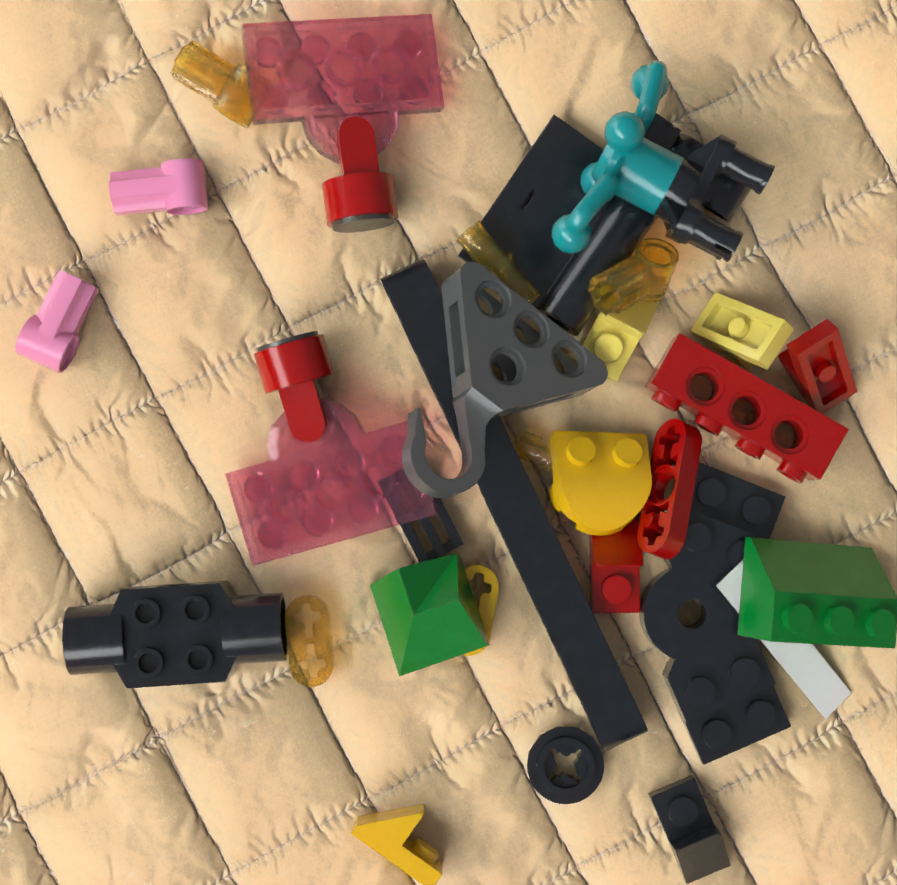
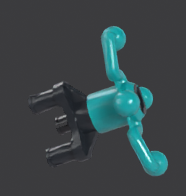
M659 60L652 61L650 64L638 68L632 75L631 89L634 96L639 99L635 113L619 112L606 122L605 138L607 145L598 162L588 165L581 174L580 184L586 195L571 214L563 215L553 224V242L559 250L569 254L585 249L591 239L590 221L602 206L616 195L663 220L666 228L665 237L679 244L689 243L714 256L719 261L723 258L724 261L729 262L733 255L732 252L735 253L744 233L736 231L703 214L705 208L701 207L705 195L714 177L718 178L720 174L754 190L757 194H761L775 166L769 165L737 148V142L723 134L685 158L644 138L655 117L659 101L667 93L669 85L666 65Z

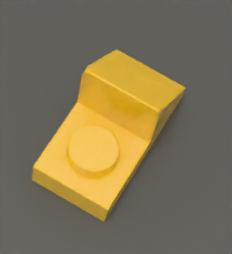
M425 804L360 815L354 822L351 834L422 885H435L442 876V862L437 860L440 856L439 852L420 838H416L414 842L408 839L425 813Z

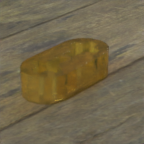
M303 595L292 601L285 612L289 666L291 674L297 683L305 687H316L326 682L334 670L335 660L330 613L328 606L321 598L315 595ZM309 603L311 610L319 611L321 615L319 620L313 622V637L306 638L304 623L296 622L294 618L295 614L302 611V604ZM307 644H314L316 659H324L326 667L318 670L317 677H310L309 671L307 669H300L299 662L307 658Z

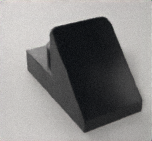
M692 775L648 793L686 884L731 866L722 834L713 823L698 784Z

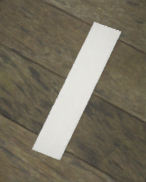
M743 560L716 585L738 613L740 609ZM761 640L825 719L851 694V691L813 644Z

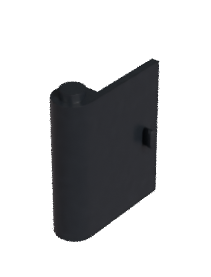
M554 114L464 245L458 257L466 263L477 262L563 330L578 336L657 217L614 195L590 221L591 239L586 248L573 254L559 250L552 239L553 224L563 215L571 214L586 195L580 184L582 171L591 163L598 162L603 149Z

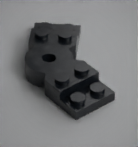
M699 462L685 543L676 556L671 559H664L668 569L653 577L645 587L640 599L639 619L643 632L652 645L670 657L669 661L666 662L662 675L700 762L705 765L791 727V724L774 688L776 683L757 640L737 635L739 613L716 586L743 560L745 537L770 539L786 496ZM687 600H695L700 606V617L694 624L684 626L678 619L679 607Z

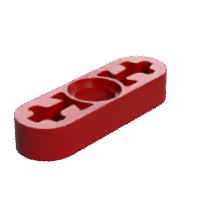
M679 419L666 421L656 433L650 461L652 487L648 500L641 511L637 541L641 550L662 559H671L676 556L685 543L702 447V435L699 429ZM675 478L674 490L670 497L665 499L664 492L666 486L671 479Z

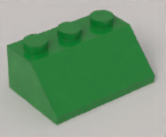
M745 537L737 635L770 642L895 649L897 595L872 548Z

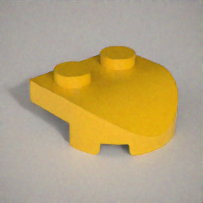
M554 430L549 438L553 484L549 489V496L554 509L557 512L561 510L570 520L576 523L575 528L578 531L586 534L604 536L621 531L641 511L651 492L652 475L647 435Z

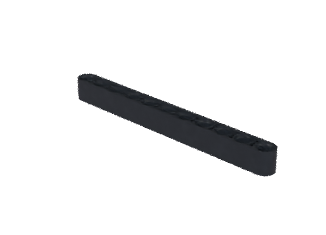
M421 259L381 278V282L461 449L457 419L452 404L453 395L443 298L426 261ZM501 418L489 420L485 434V468L477 482L478 488L603 751L606 752L648 732L647 726Z

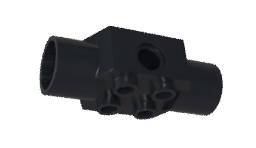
M228 580L135 586L122 589L115 604L74 606L66 609L62 628L65 665L70 675L117 672L126 688L226 682L234 675L238 664L287 660L288 626L283 593L237 596Z

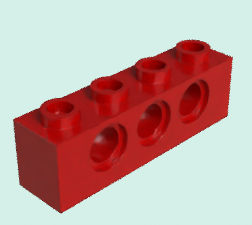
M681 333L672 338L645 385L646 388L654 392L651 399L659 405L673 412H677L679 407L696 416L693 423L701 429L715 436H719L721 431L738 440L735 444L737 449L758 460L763 455L779 463L776 469L779 473L800 484L803 483L805 478L809 481L821 480L849 430ZM696 375L706 377L712 385V394L707 401L696 399L690 391V382ZM737 399L748 401L753 408V418L748 425L738 423L733 417L732 407ZM781 422L790 425L795 434L794 442L788 449L779 446L774 437L775 429Z

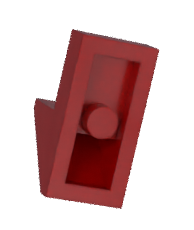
M828 319L786 345L787 349L778 356L780 363L808 406L822 414L857 392L839 329Z
M637 517L617 533L604 536L589 534L590 608L593 614L640 613L639 566H644L643 553L637 541L639 528Z

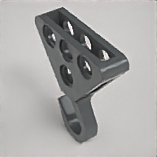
M477 262L465 263L444 280L441 286L453 395L452 404L456 414L462 452V468L456 478H443L431 470L425 457L426 437L421 408H416L408 413L407 436L402 448L403 468L406 476L415 488L423 494L434 498L456 496L473 487L481 478L485 468V434L489 420L581 396L602 385L608 376L607 367L600 358ZM484 288L496 291L502 303L486 292ZM478 298L487 304L489 314L481 309ZM522 318L534 321L540 333L523 321ZM516 328L524 333L527 343H524L518 337ZM559 348H567L570 351H572L577 359V362H575L572 358L566 355ZM554 357L562 364L563 372L556 367ZM492 364L501 370L503 381L494 374Z

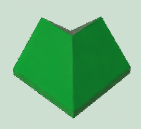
M459 553L398 568L370 584L399 676L490 645Z

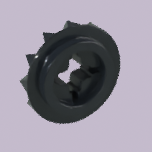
M556 726L540 734L528 751V776L533 787L545 799L558 804H574L588 798L599 786L604 773L603 754L594 738L577 727ZM554 749L565 757L571 753L575 754L579 749L581 750L573 762L576 773L580 777L578 780L565 771L559 775L555 774L551 779L549 778L557 766L551 750Z

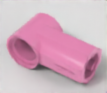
M194 158L173 159L163 162L159 168L110 172L109 193L114 213L117 216L166 211V213L173 215H189L208 210L203 160Z
M58 270L38 314L32 315L20 331L15 346L16 353L53 371L63 373L76 354L80 342L78 332L99 289L75 276Z

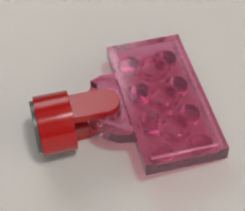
M432 14L244 23L241 28L253 125L301 122L306 138L315 150L325 158L341 164L342 175L322 183L327 226L332 228L333 231L342 233L364 232L392 225L395 222L394 220L399 217L394 178L390 173L379 171L378 155L392 142L398 129V115L441 112L444 108Z
M312 331L257 348L258 352L254 354L265 394L279 391L284 412L271 425L267 441L270 460L225 473L252 566L433 516L438 513L434 497L425 495L415 488L409 481L403 468L402 448L406 441L408 420L365 433L357 416L343 404L326 398H320L315 380L335 374L324 334Z

